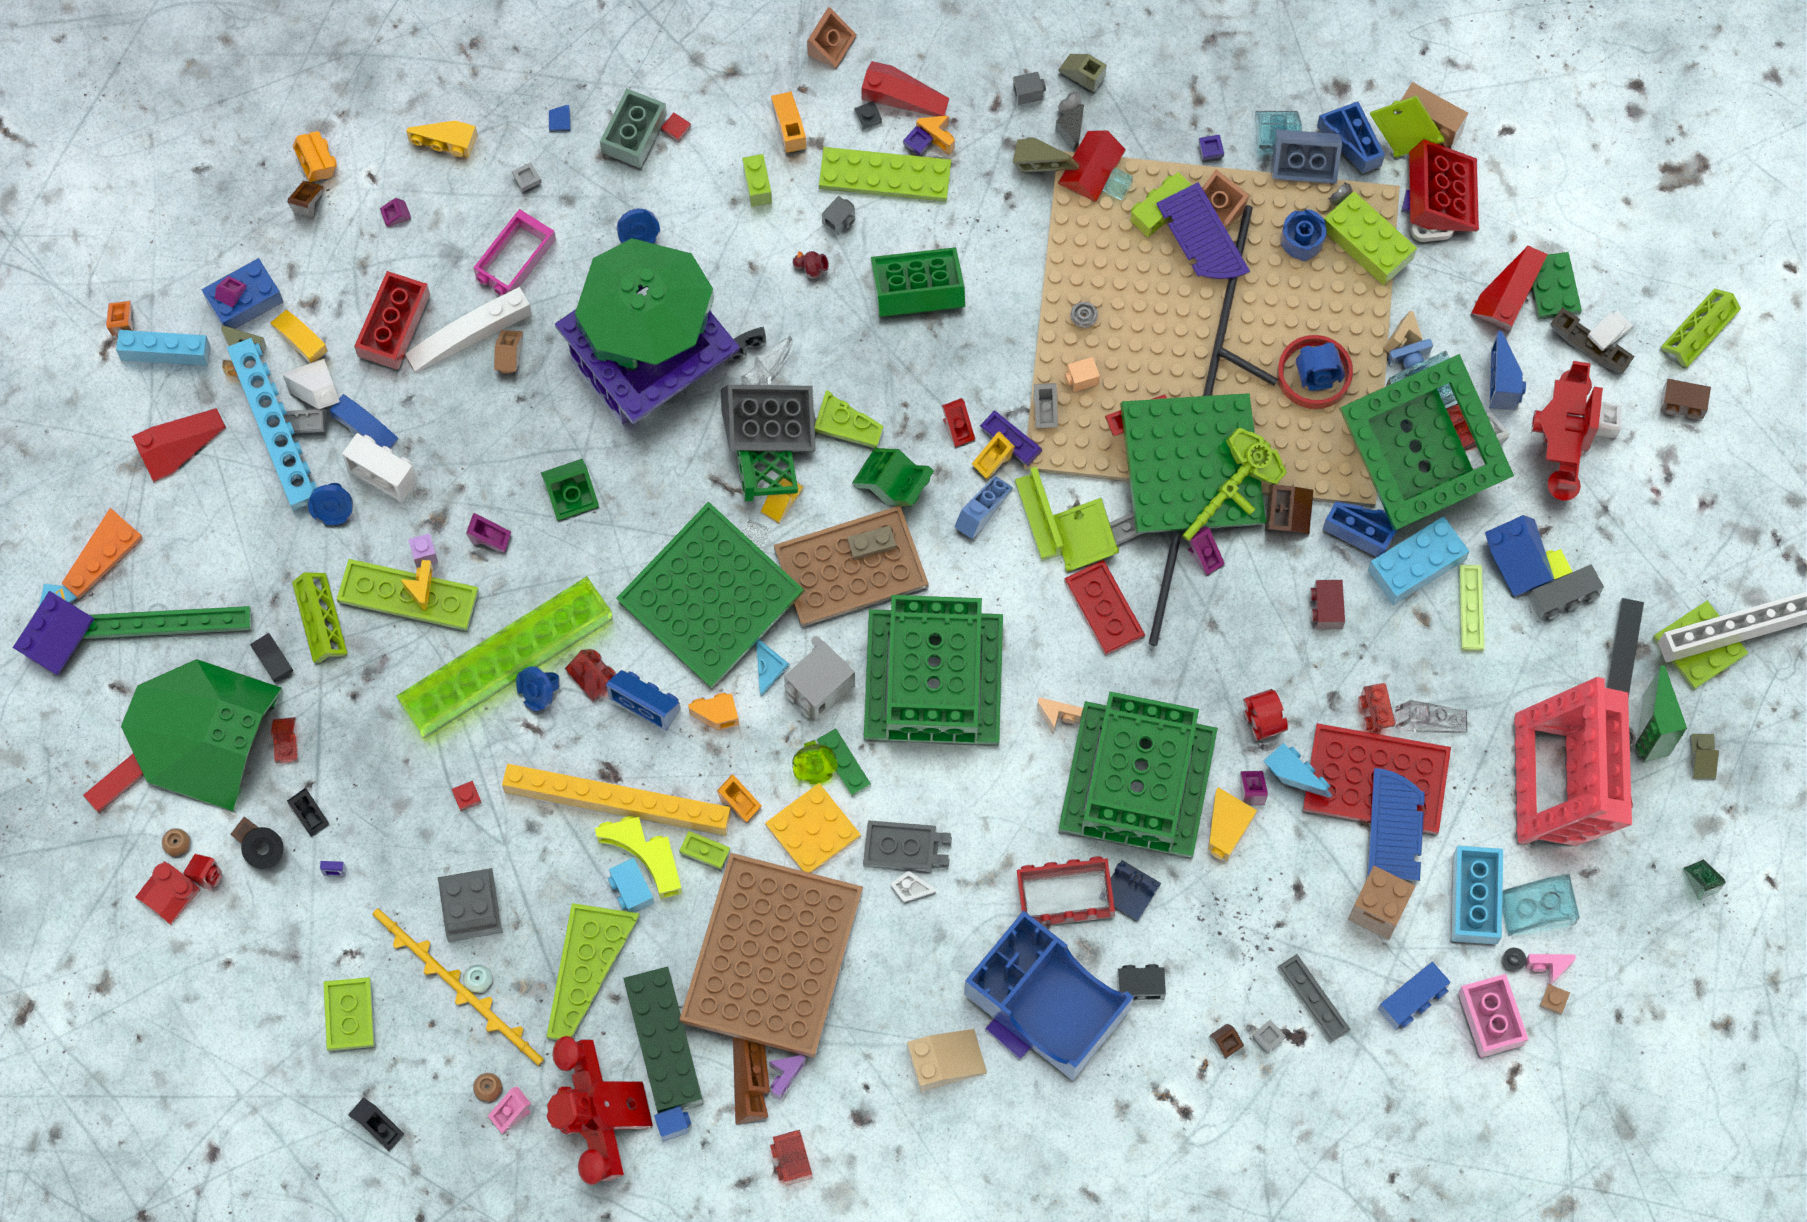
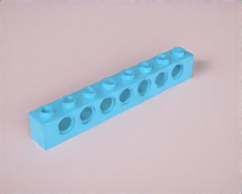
M252 338L228 346L227 350L292 511L307 506L310 495L317 486L314 481L310 482L307 475L311 474L307 462H302L299 455L303 454L299 442H293L291 435L295 434L291 422H285L283 415L287 413L283 403H278L275 396L279 395L275 383H270L267 376L271 375L267 363H261L259 357L263 353L259 343L254 344ZM248 361L256 362L252 368H246L245 364ZM257 380L264 382L259 388L253 387V383ZM264 400L272 401L269 407L264 408L260 406ZM276 419L280 421L276 427L268 426L271 420ZM281 439L288 441L284 447H278L276 444ZM288 459L296 461L292 467L284 465ZM296 479L304 480V483L299 487L292 485Z

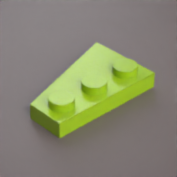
M826 390L814 426L815 432L878 448L883 425L864 413L853 409L847 402L839 400L833 396V393Z

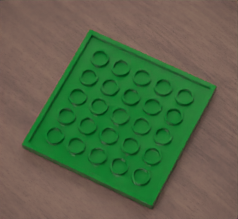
M1250 393L1122 401L1120 403L1136 534L1187 530L1194 523L1196 517L1203 512V509L1210 504V501L1219 494L1218 489L1221 485L1238 472L1237 470L1242 464L1236 463L1226 440L1237 428L1255 433ZM1248 474L1246 478H1243L1241 484L1237 485L1239 488L1237 492L1255 508L1250 515L1232 498L1224 500L1222 506L1215 511V514L1208 519L1204 526L1208 528L1265 524L1266 517L1261 481Z
M708 501L616 599L713 689L805 590Z

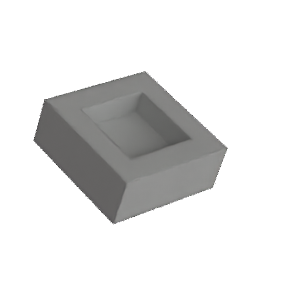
M531 162L512 171V175L522 192L542 183Z
M1269 1020L1252 1037L1269 1053L1286 1036Z

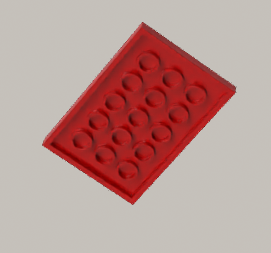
M1317 723L1310 765L1316 771L1313 774L1318 779L1322 776L1330 785L1328 790L1332 796L1328 798L1306 791L1303 811L1371 823L1374 768L1385 769L1405 777L1421 791L1425 792L1424 806L1417 805V811L1424 812L1423 833L1438 835L1451 747Z

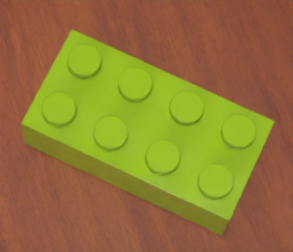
M1355 191L1324 218L1326 234L1383 286L1414 259L1417 247Z

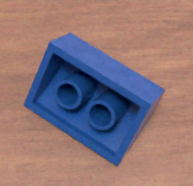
M621 670L607 682L606 687L610 700L665 731L668 730L681 710L680 702H678L679 699L671 693H662L655 684L651 682L646 684L639 680L640 677L631 671L627 673Z

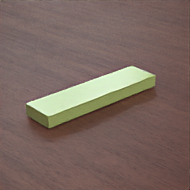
M1459 565L1461 651L1483 652L1485 647L1482 565Z

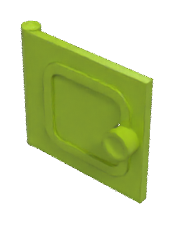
M1418 96L1402 101L1397 100L1391 105L1370 112V116L1394 151L1393 155L1395 158L1408 154L1423 139L1436 144L1444 142L1443 135Z
M1101 497L1053 515L1063 543V558L1067 572L1119 553V548L1117 547Z

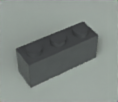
M1590 564L1533 589L1529 599L1541 620L1546 618L1551 620L1558 617L1566 609L1572 611L1581 605L1580 603L1586 600L1592 602L1598 599L1604 586L1594 567Z

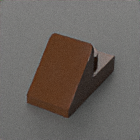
M303 180L290 195L287 203L293 212L313 217L315 202L323 194L324 186Z

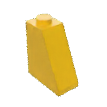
M1219 787L1214 795L1208 850L1211 851V855L1215 858L1228 861L1254 820L1257 810Z

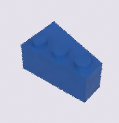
M1359 101L1319 115L1317 128L1322 133L1340 134L1342 140L1341 152L1361 173L1382 166L1385 154Z
M1341 502L1334 503L1322 529L1375 557L1387 551L1398 529L1393 530L1384 510H1370L1363 508V506Z

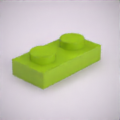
M688 831L679 853L722 870L731 849L728 846Z

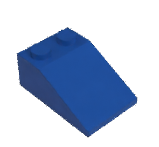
M1497 331L1491 347L1489 408L1516 410L1518 403H1522V397L1525 395L1526 381H1523L1522 370L1503 332Z
M1522 515L1485 532L1490 551L1514 597L1555 580L1535 519Z

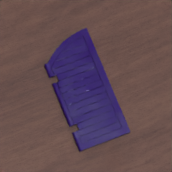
M1199 182L1156 203L1164 219L1171 217L1173 220L1168 226L1187 259L1191 260L1194 258L1197 263L1192 265L1198 277L1230 279L1250 273L1249 268Z

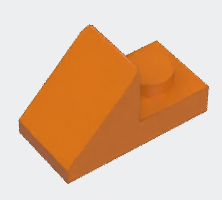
M131 301L108 304L106 326L112 336H118L119 330L134 331L131 321Z

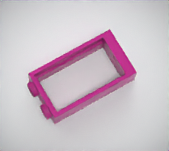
M519 209L473 267L475 278L481 284H488L493 287V290L500 296L520 287L556 241L555 231ZM521 227L542 240V242L510 284L506 285L486 271Z

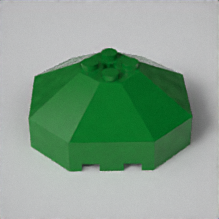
M631 238L592 259L575 311L576 323L598 360L619 362V365L633 369L638 367L637 360L658 365L696 345L699 334L704 333L708 314L714 302L713 287L692 253ZM638 287H648V290L646 291L647 295L643 296L642 293L637 294V292L639 291Z

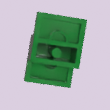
M874 448L852 484L859 489H870L886 505L912 506L919 499L922 489L930 482V477L934 470L927 465H916L900 449Z

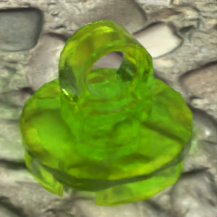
M815 740L804 743V748L798 750L792 759L794 776L801 782L803 779L813 785L826 782L833 777L832 773L838 768L836 754L831 748L825 745H818Z

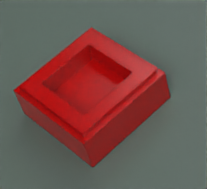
M673 112L661 127V131L679 142L691 128V123Z

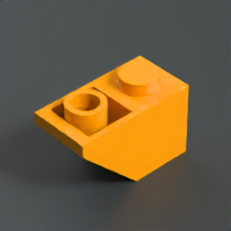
M719 693L714 698L706 700L699 698L688 704L690 716L717 731L739 725L732 693Z

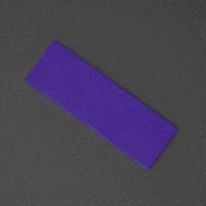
M995 410L980 425L981 429L992 438L1000 431L1015 446L1013 455L1026 466H1029L1043 451L1040 446Z

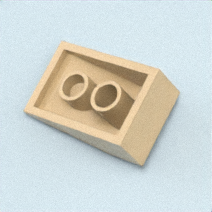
M974 1029L930 1035L907 1042V1050L920 1092L987 1074Z

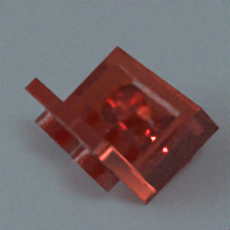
M585 649L575 656L566 666L565 670L593 701H597L607 690L606 684L616 675V672L610 666H606L597 651Z
M1386 684L1364 686L1361 695L1358 696L1360 709H1364L1366 717L1363 718L1365 730H1369L1370 733L1380 734L1383 728L1394 727L1396 723Z

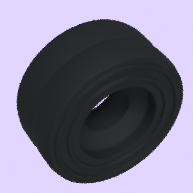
M255 828L249 831L243 838L241 852L245 861L252 867L258 869L270 868L276 865L283 855L284 846L282 839L270 828ZM261 841L269 845V851L264 855L256 852V845Z

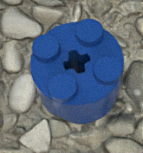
M1305 209V211L1297 210L1289 214L1285 219L1281 234V246L1285 252L1301 261H1308L1322 250L1326 237V226L1323 217L1309 209Z
M1326 343L1323 346L1316 347L1306 346L1300 350L1301 354L1296 358V366L1304 389L1306 386L1309 391H1322L1332 388V383L1338 380L1340 383L1344 379L1345 373L1339 352L1333 343Z

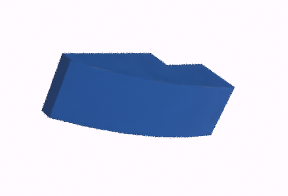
M342 394L339 398L340 402L334 404L330 409L331 416L348 427L351 433L354 435L358 433L363 437L367 435L380 447L386 446L391 449L398 440V437L385 425L345 394Z

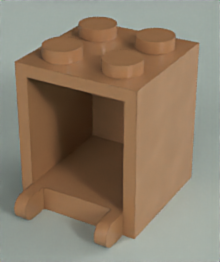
M1373 866L1348 920L1390 940L1416 886Z

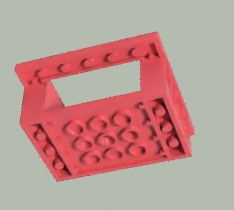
M1595 677L1515 713L1516 831L1519 844H1528L1540 839L1579 846L1632 825L1628 692L1605 688V678ZM1536 730L1566 736L1565 747L1567 753L1566 790L1568 801L1537 813Z

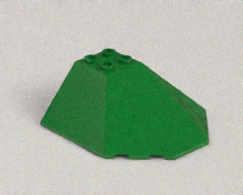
M195 659L137 685L121 728L147 783L234 812L242 793L240 785L248 753L264 714L269 708L275 709L282 687Z

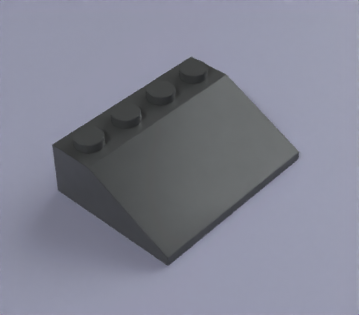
M728 384L721 389V412L729 451H816L813 386Z

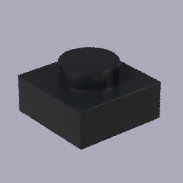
M874 101L854 108V113L862 130L882 123V118Z

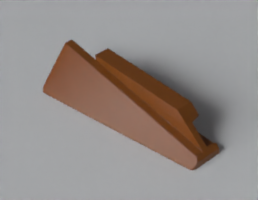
M733 1037L735 1124L739 1125L767 1119L768 1112L763 1095H767L770 1092L765 1045Z

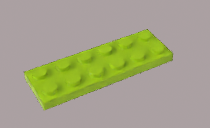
M824 147L819 189L947 202L951 159Z
M348 559L336 599L338 603L460 630H468L479 591L478 587L432 577L427 610H422L404 589L401 582L402 579L417 581L416 573Z

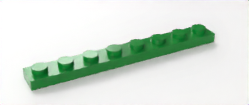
M250 606L90 614L95 619L82 639L251 630Z

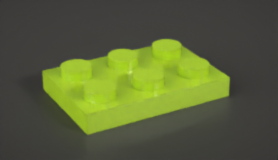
M370 977L323 981L327 1051L374 1047Z

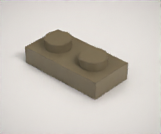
M890 525L847 537L853 560L896 549Z

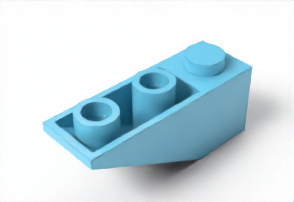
M1283 743L1264 760L1267 767L1283 784L1328 798L1332 796L1328 790L1330 785L1322 776L1318 779L1313 774L1316 772L1315 769L1307 761L1303 763L1299 759L1301 755L1293 746L1288 748Z

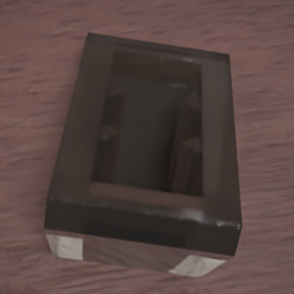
M1079 104L1056 120L1055 131L1073 152H1076L1079 147L1084 111L1083 104Z

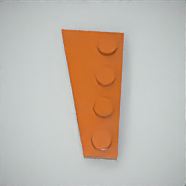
M110 508L62 581V585L79 600L143 539L142 535Z

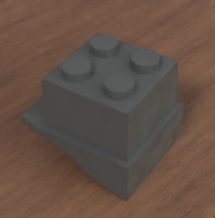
M492 868L437 877L448 942L503 933Z

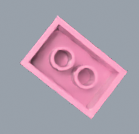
M1506 974L1461 986L1458 995L1480 1058L1522 1047L1526 1044L1528 1036Z

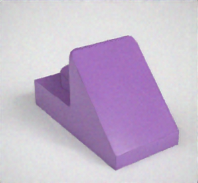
M799 1055L769 1062V1066L782 1075L781 1077L777 1076L770 1086L772 1088V1096L777 1100H781L805 1065L806 1060L804 1056Z

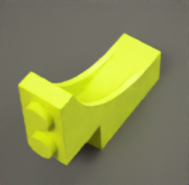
M634 816L624 817L620 822L616 823L604 822L595 828L598 843L620 847L636 856L646 866L656 883L660 900L682 894L668 836H655L650 841L645 842L639 817L634 818Z

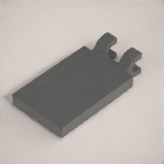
M868 820L863 866L932 872V866L949 869V855H937L938 844L951 847V833L936 832V826Z

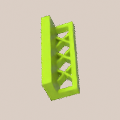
M1714 288L1661 346L1662 351L1676 355L1680 365L1687 368L1741 310L1734 293ZM1717 297L1721 298L1719 301L1712 303ZM1708 312L1705 316L1699 317L1702 313ZM1694 327L1691 331L1685 332L1688 328ZM1681 341L1677 347H1672L1674 343Z
M1037 466L1030 468V475L1015 479V485L1040 559L1044 561L1061 556L1063 554V543Z
M303 572L292 581L313 663H321L329 656H345L348 653L326 573ZM313 580H320L321 590L314 585ZM319 599L326 603L327 610L320 606ZM325 618L332 624V630L325 626ZM330 639L337 643L338 649L331 648Z

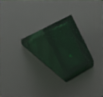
M1704 859L1684 867V872L1698 900L1719 892L1726 884L1725 879Z

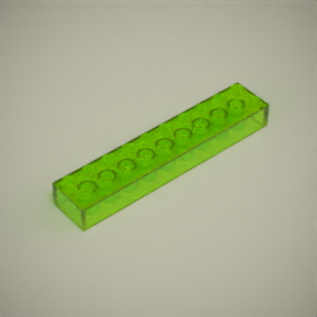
M588 576L396 695L398 703L421 738L425 739L514 683L517 674L524 668L541 666L613 620L612 611Z

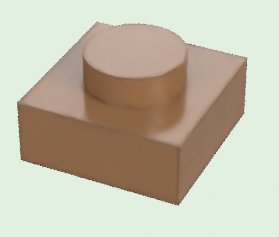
M1548 984L1539 1007L1562 1015L1570 992Z

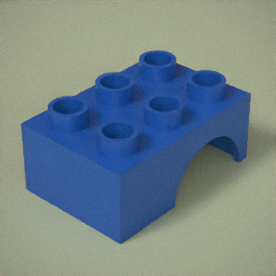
M1024 910L968 976L964 986V995L1071 1080L1077 1077L1129 1013L1134 996L1129 992L1116 991L1094 977L1074 958L1065 942Z

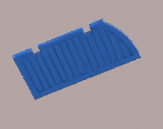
M1374 768L1368 876L1373 866H1376L1400 879L1420 881L1421 862L1414 861V855H1422L1424 812L1417 811V805L1424 806L1425 792L1421 791L1405 777L1379 768Z

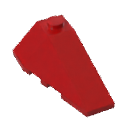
M217 408L153 426L133 435L132 438L153 482H156L174 474L180 469V465L187 459L190 460L196 451L212 441L226 426Z

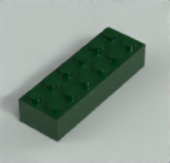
M669 967L623 978L657 1113L659 1114L681 1106L682 1110L704 1105L684 1025L679 1021L681 1013Z

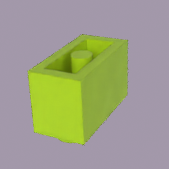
M764 155L742 157L743 172L751 207L771 204L772 193Z

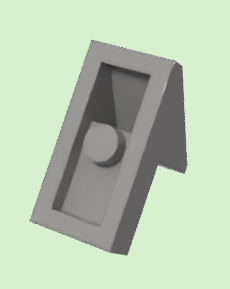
M1056 383L1034 384L1035 427H1058Z

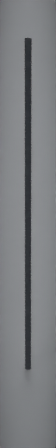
M1246 205L1243 211L1236 248L1241 256H1243L1253 207ZM1238 277L1228 279L1203 396H1212L1220 361V356L1217 353L1220 347H1223ZM1182 530L1173 531L1149 639V645L1151 646L1158 645Z

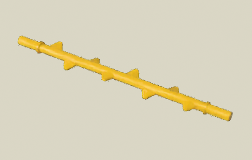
M379 908L372 913L388 929V932H392L395 935L393 942L395 949L407 946L426 963L423 971L425 975L437 973L457 992L455 1004L461 1005L468 1002L488 1020L487 1032L499 1030L519 1048L520 1052L527 1055L536 1065L540 1066L545 1059L529 1045V1042H525L521 1038L523 1027L510 1028L490 1010L493 1001L491 997L479 1000L459 982L461 974L459 969L447 971L428 953L430 947L428 940L416 943L397 925V922H393Z

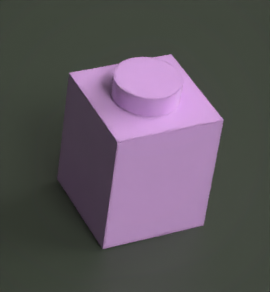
M430 533L408 539L416 567H421L422 560H429L432 564L438 563Z

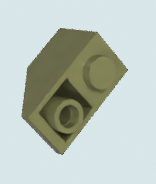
M1069 54L1058 71L1095 92L1106 77L1107 64L1090 54Z

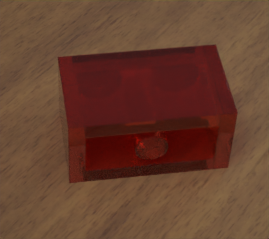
M800 1129L774 1136V1144L770 1145L773 1159L778 1158L780 1166L776 1167L779 1181L784 1180L785 1186L813 1179Z

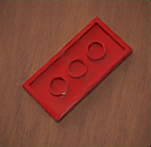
M1104 560L1064 578L1066 586L1105 656L1145 638L1144 631Z

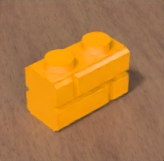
M319 131L298 135L292 147L308 181L314 182L320 179L331 178L337 167L335 157L331 156L328 151L327 140L322 138Z

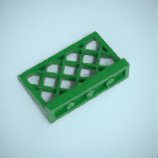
M736 451L744 502L753 501L754 496L798 493L792 451H783L781 454L777 451H763L760 455L753 451ZM768 453L776 457L772 463L764 459ZM780 461L789 466L785 471L776 467ZM759 462L767 467L763 472L754 468ZM771 470L780 475L775 481L766 476ZM785 478L792 483V486L784 487L779 482ZM764 480L770 486L768 488H758L757 484Z

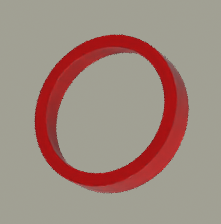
M1321 335L1303 336L1291 342L1281 354L1277 368L1278 383L1285 396L1293 403L1309 409H1323L1339 402L1347 393L1353 376L1352 361L1345 348L1335 340ZM1326 343H1333L1339 352L1345 370V382L1342 389L1334 396L1322 400L1307 399L1295 393L1288 386L1284 378V366L1287 359L1295 351L1303 347L1323 346Z

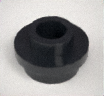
M1509 948L1503 955V963L1510 970H1520L1526 963V955L1519 948ZM1516 955L1519 958V961H1512L1511 956Z

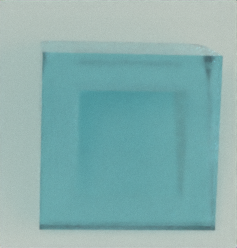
M1114 167L1103 191L1122 200L1132 184L1133 177Z

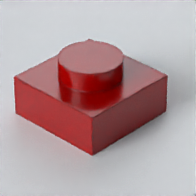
M473 781L452 788L460 812L482 803Z

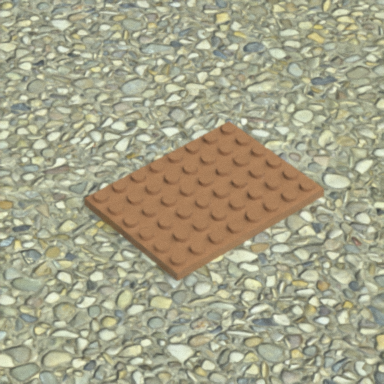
M730 853L679 1021L686 1025L815 1058L863 886Z

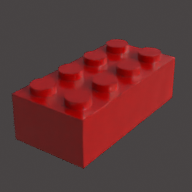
M386 271L354 345L357 357L396 370L399 369L430 297L428 284Z

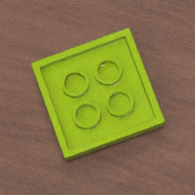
M1707 600L1656 633L1653 639L1658 644L1664 632L1720 617V615ZM1737 642L1671 662L1694 691L1746 657L1748 651L1741 642Z

